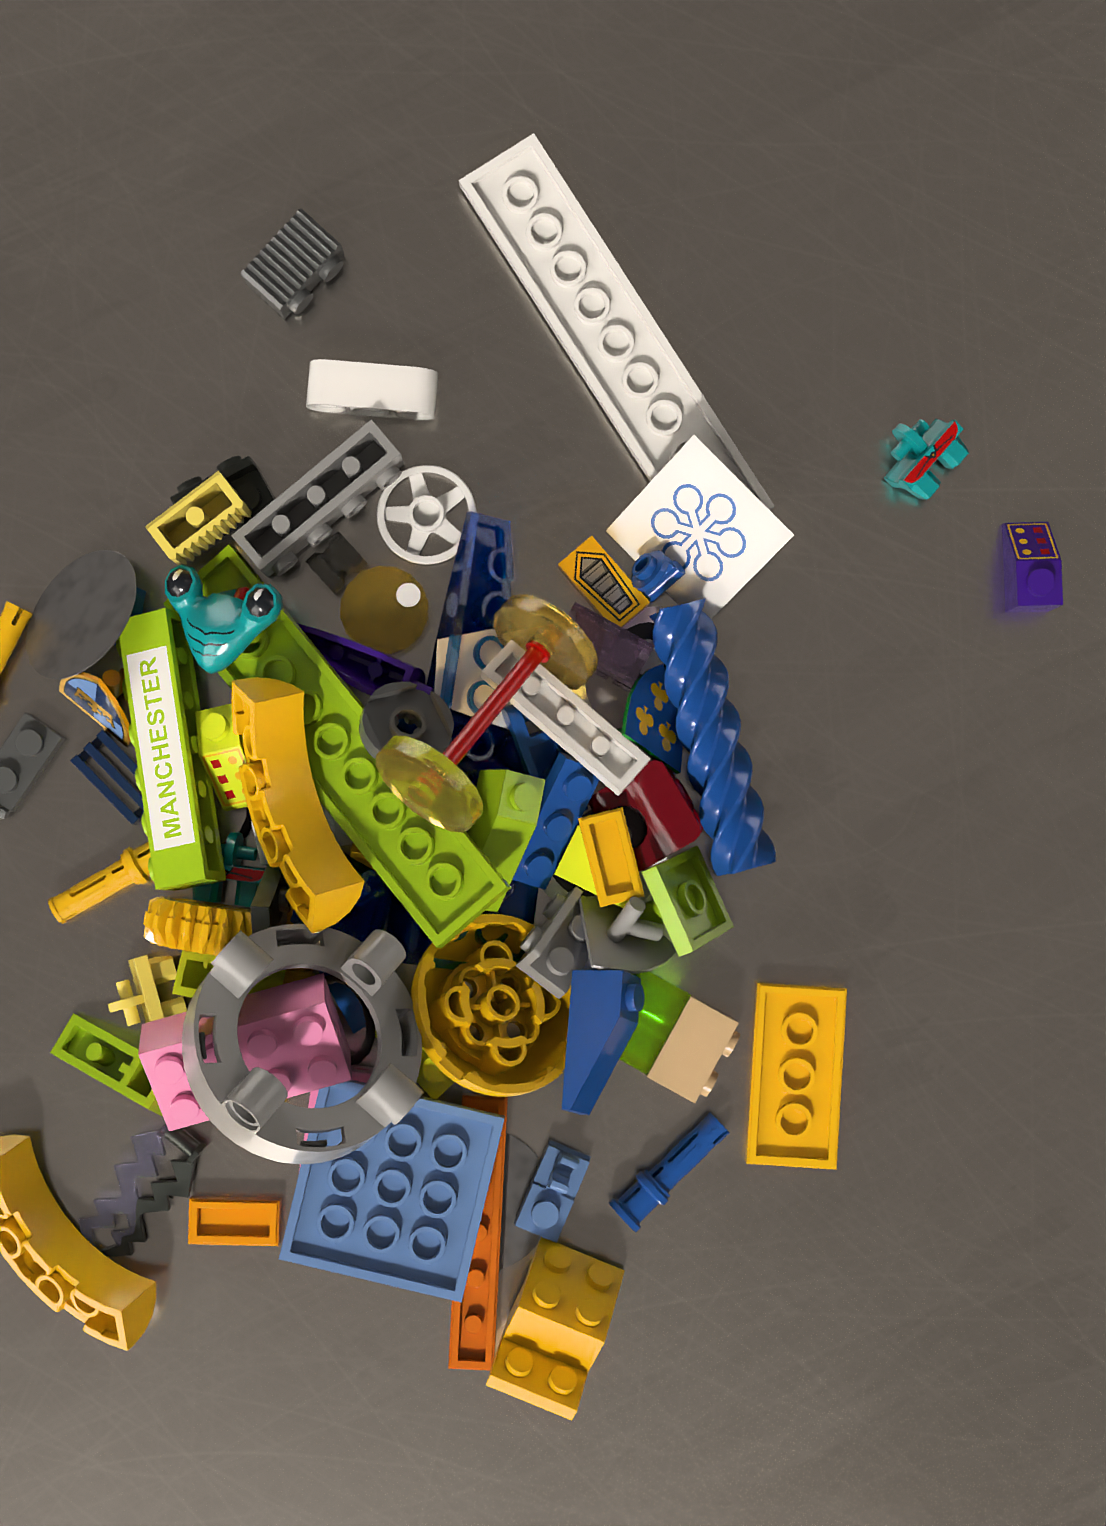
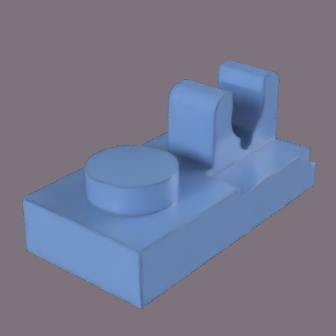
M549 1139L514 1220L515 1226L557 1243L590 1164L591 1156Z

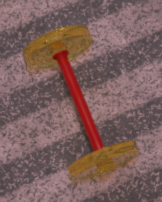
M528 594L512 595L494 614L493 627L503 647L512 639L526 652L443 753L409 736H393L376 754V767L386 785L406 806L430 823L448 831L464 833L472 828L483 813L482 799L477 788L457 765L539 664L545 667L570 690L581 688L596 672L598 657L593 643L574 620L564 611L546 600Z

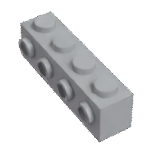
M371 419L231 536L262 573L267 577L271 576L274 572L277 576H280L298 561L296 554L308 544L315 547L323 542L333 531L330 526L344 515L348 519L358 513L367 503L364 497L379 486L383 490L400 477L402 472L399 468L404 465L401 453Z

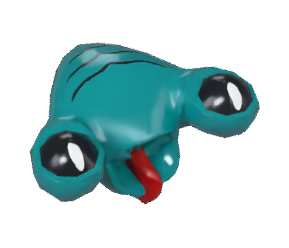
M186 564L178 565L170 570L165 579V594L180 616L190 650L198 665L210 674L222 671L232 664L263 630L277 620L283 608L282 595L271 584L257 583L251 589L239 587L238 589L212 593L206 597L203 596V583L195 568Z

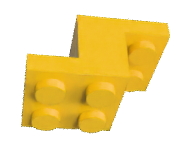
M541 1237L535 1248L525 1282L509 1312L486 1386L572 1421L578 1410L588 1372L605 1343L625 1270Z

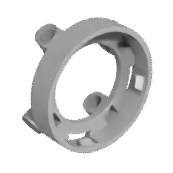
M286 924L270 927L250 936H247L240 930L211 962L213 968L194 993L183 1024L182 1057L185 1073L195 1099L209 1120L226 1137L247 1151L266 1159L289 1164H314L338 1159L363 1146L391 1122L394 1125L400 1122L424 1093L416 1085L421 1065L422 1037L415 1020L412 998L404 983L395 972L406 958V952L402 944L390 933L379 929L372 931L363 942L332 928L311 933L305 924ZM292 968L315 969L342 980L364 1001L376 1027L378 1050L373 1072L358 1094L343 1103L331 1107H299L284 1102L288 1097L287 1090L273 1074L259 1067H255L251 1071L248 1070L238 1043V1017L249 991L265 977ZM202 1017H214L212 1029L213 1046L217 1063H204L203 1061L207 1059L205 1032L199 1033V1020ZM341 1129L342 1141L335 1146H327V1140L301 1141L300 1145L297 1143L296 1132L323 1133Z

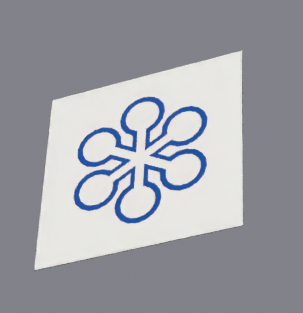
M695 435L687 441L606 530L635 561L645 553L660 550L672 561L675 560L680 563L685 570V574L668 588L666 592L679 605L706 598L702 611L711 619L794 536Z

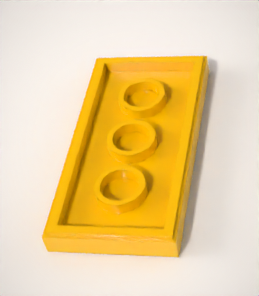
M756 982L745 1150L746 1164L837 1170L847 988Z

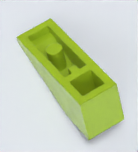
M480 770L468 835L510 885L537 826L546 779L510 770ZM506 893L485 911L498 913Z
M73 1013L50 1053L146 1109L163 1116L139 1058V1049Z

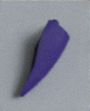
M298 624L342 680L363 693L371 696L378 688L389 683L401 681L417 684L416 689L424 691L428 695H430L431 691H435L434 688L425 685L424 671L414 665L353 640Z

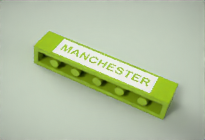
M167 608L131 616L116 641V648L123 662L125 679L122 682V690L129 704L131 718L129 737L136 752L138 767L135 770V780L142 794L144 812L141 822L149 842L151 857L148 860V870L150 877L154 881L155 890L179 891L226 881L212 784L198 755L195 712L201 709L193 655L186 640L180 616L176 611Z

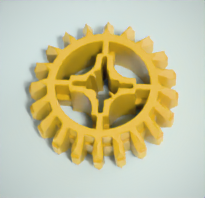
M160 896L151 899L148 911H145L143 925H145L144 937L152 944L215 956L222 951L240 930L247 936L252 935L251 909L185 898Z

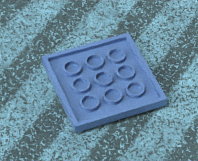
M350 1080L319 1089L315 1108H326L343 1103L358 1094L366 1083ZM421 1096L400 1122L396 1125L391 1122L355 1151L327 1162L301 1164L279 1260L462 1303L505 1116ZM341 1129L323 1133H308L307 1141L327 1140V1146L338 1145L342 1141Z

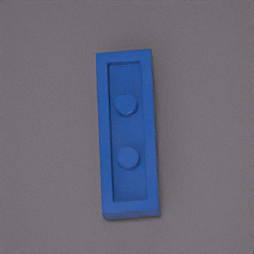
M559 752L547 776L537 826L512 880L546 890L579 823L578 818L582 817L600 781L571 755Z

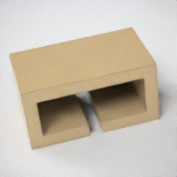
M687 993L668 1028L671 1030L667 1038L663 1037L645 1070L646 1076L693 1103H696L700 1094L707 1097L719 1073L714 1071L721 1055L729 1057L739 1040L740 1033L735 1031L739 1023L734 1018Z

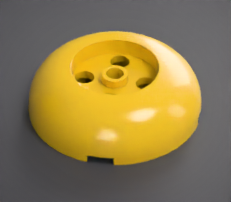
M481 914L444 947L436 948L431 943L416 967L411 987L414 1016L422 1037V1047L428 1057L447 1077L462 1087L480 1094L496 1097H511L533 1092L551 1083L563 1073L562 1071L565 1069L571 993L570 986L566 994L558 999L516 967V964L525 953L520 948V945L534 925L508 915ZM464 981H467L473 987L472 998H469L470 989ZM509 1023L519 1027L521 1031L520 1036L514 1038L508 1036L507 1026ZM471 1025L478 1029L480 1033L479 1041L471 1035L469 1030Z

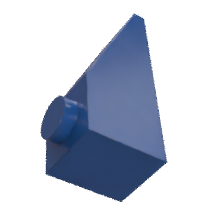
M572 970L562 1110L579 1115H590L638 1025L639 1011L642 1010L644 1005V989L641 985V978L623 970Z

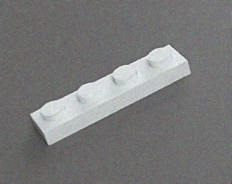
M511 639L482 670L480 677L492 688L496 689L526 651ZM541 664L538 665L509 701L618 796L651 759L630 740L622 736L616 728Z

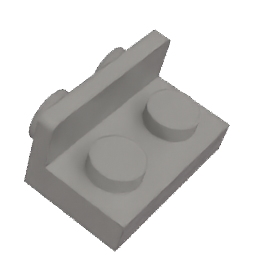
M577 886L565 897L557 893L542 913L548 918L542 928L535 925L522 941L520 948L525 953L516 964V967L558 999L565 995L571 986L572 970H582L589 959L580 905L577 903L583 891Z

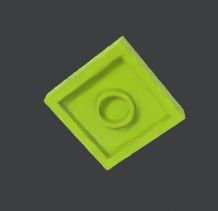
M698 845L684 850L642 872L653 900L645 903L646 908L639 919L664 924L679 957L697 950L734 927Z

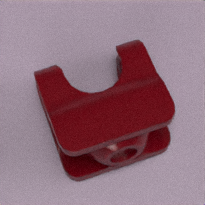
M656 759L649 761L619 796L606 786L594 793L588 803L594 814L609 811L619 806H631L639 810L644 816L647 823V835L643 843L633 849L639 872L694 842L703 832L699 814L694 808L693 801L675 773L666 767L663 762Z

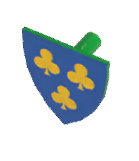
M663 664L646 670L635 681L627 698L623 726L617 728L622 736L656 760L663 762L673 772L679 774L681 773L683 745L676 731L678 709L671 703L666 694L664 686L665 668Z

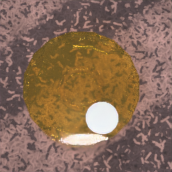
M376 566L360 572L347 585L341 598L340 618L346 634L353 641L386 654L395 655L409 649L422 638L429 622V602L423 587L410 573L396 567Z

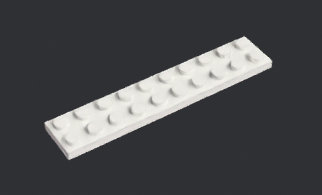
M531 134L460 179V188L648 480L651 482L687 441L695 435L769 510H772L774 504L535 134Z

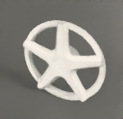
M419 465L402 471L400 477L383 490L378 501L377 523L383 540L395 554L411 563L429 565L451 559L468 545L476 526V504L469 487L458 475L440 466ZM422 473H435L445 476L453 481L457 487L435 498L430 495ZM409 477L413 502L409 506L386 507L387 499L394 487ZM466 498L469 518L466 530L462 534L446 519L445 515L462 499ZM385 520L412 525V532L406 551L391 538ZM430 533H436L454 544L451 549L438 555H419Z

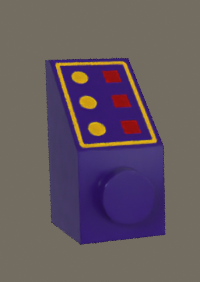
M1049 522L1003 523L1005 612L1051 611L1062 606V561Z

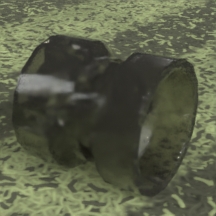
M339 531L328 540V547L324 549L323 553L314 552L305 561L334 594L338 593L345 586V578L347 576H350L352 573L359 574L368 565Z

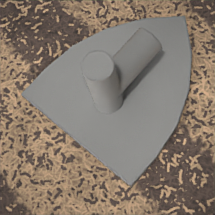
M586 896L579 897L591 968L623 970L630 974L648 972L664 965L677 953L674 945L663 935V925L661 923L639 919L646 908L645 903L640 898L631 897L624 908L614 904L600 907L598 899Z

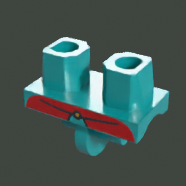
M919 419L912 428L905 424H898L893 429L892 434L899 443L891 451V455L898 462L886 474L884 479L891 487L906 489L919 499H929L940 487L941 483L929 470L938 459L945 468L953 469L969 454L968 449L958 436L964 428L956 420L946 423L940 419H935L930 425L924 420Z
M231 832L227 837L226 844L221 843L225 876L227 880L237 881L234 905L250 907L266 868L241 865L242 860L256 861L257 848L244 846L243 834ZM223 881L192 888L193 900L221 902Z

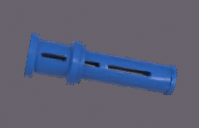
M709 1112L667 1156L649 1172L647 1170L644 1172L640 1171L636 1175L637 1181L619 1199L612 1198L608 1203L633 1231L637 1232L641 1228L640 1222L658 1204L665 1205L669 1201L670 1194L668 1192L717 1144L730 1134L729 1131Z

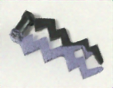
M166 1123L161 1129L132 1135L131 1139L138 1162L114 1165L122 1193L121 1197L95 1198L93 1201L99 1215L80 1217L78 1219L82 1235L95 1246L93 1228H115L117 1226L115 1214H126L129 1228L111 1230L110 1234L117 1245L101 1249L100 1252L107 1257L131 1256L133 1254L131 1242L147 1241L142 1214L169 1211L171 1209L169 1195L186 1198L190 1196L196 1159L207 1147L205 1143H200L183 1128L169 1131ZM164 1137L189 1158L187 1160H171L177 1180L151 1182L154 1199L139 1197L135 1178L157 1177L159 1175L153 1155H166L162 1141Z

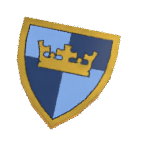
M123 667L119 671L113 669L105 671L102 679L86 672L61 679L59 691L128 748L131 743L129 722L116 700L123 693L122 682L125 679Z

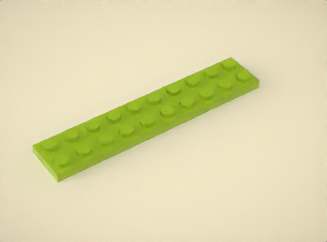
M230 544L197 572L203 583V596L206 597L212 593H220L238 589L239 587L251 589L257 583L264 584L238 550ZM168 599L163 603L167 609L176 611ZM284 607L275 622L263 630L232 664L218 672L231 690L233 680L260 677L281 680L293 684L304 691L306 746L320 802L436 948L444 947L512 888L417 771L389 773L380 768L377 760L368 753L360 738L359 721L364 705Z

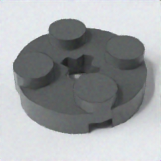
M403 681L393 682L375 690L368 703L364 706L359 721L360 738L368 753L377 760L378 765L384 771L397 773L399 771L416 772L424 770L428 763L434 764L449 746L454 728L453 717L445 701L433 691L428 695L424 691L416 689L417 684ZM399 719H404L408 725L415 724L417 728L414 729L412 734L403 733L397 728Z

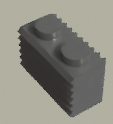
M301 208L291 217L289 222L285 223L278 234L273 236L265 248L261 249L253 261L249 262L248 266L242 270L241 276L250 289L279 313L282 318L286 319L291 312L297 315L309 305L313 298L311 291L322 279L325 282H329L338 274L343 266L341 258L345 254L341 244Z

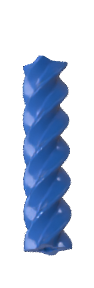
M704 598L662 608L658 613L649 617L654 622L653 645L659 659L666 665L664 674L666 694L671 703L678 709L676 716L677 735L683 747L690 753L687 762L688 777L695 791L701 796L699 805L700 822L705 832L713 839L711 864L716 875L721 876L775 863L776 851L769 835L762 829L764 806L757 791L750 785L753 775V764L747 750L738 742L741 732V719L735 706L726 698L729 689V674L723 662L714 654L718 643V633L711 618L702 611L706 600Z

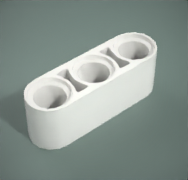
M326 359L312 360L309 366L306 407L314 411L409 420H432L435 418L439 373L421 367Z

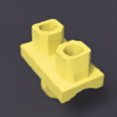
M144 955L128 960L137 995H133L129 979L116 982L120 1000L108 1003L110 1013L123 1009L127 1026L141 1023L136 1006L139 1004L145 1023L187 1012L183 996L160 1002L156 989L158 984L175 980L177 971L173 957L163 956L148 959V956Z

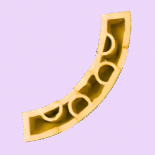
M255 677L233 680L231 699L233 733L235 735H242L246 764L239 766V773L259 843L269 866L273 868L279 867L290 889L286 892L285 897L298 917L311 933L322 931L338 923L352 910L361 896L365 881L351 865L339 846L323 812L316 791L305 738L304 691L293 684L271 678Z
M15 1134L0 1136L1 1254L25 1284L52 1310L60 1312L62 1309H65L85 1323L83 1327L85 1333L109 1345L128 1351L144 1334L152 1318L156 1302V1281L142 1277L115 1263L93 1246L76 1229L54 1199L43 1178L33 1151L30 1136Z

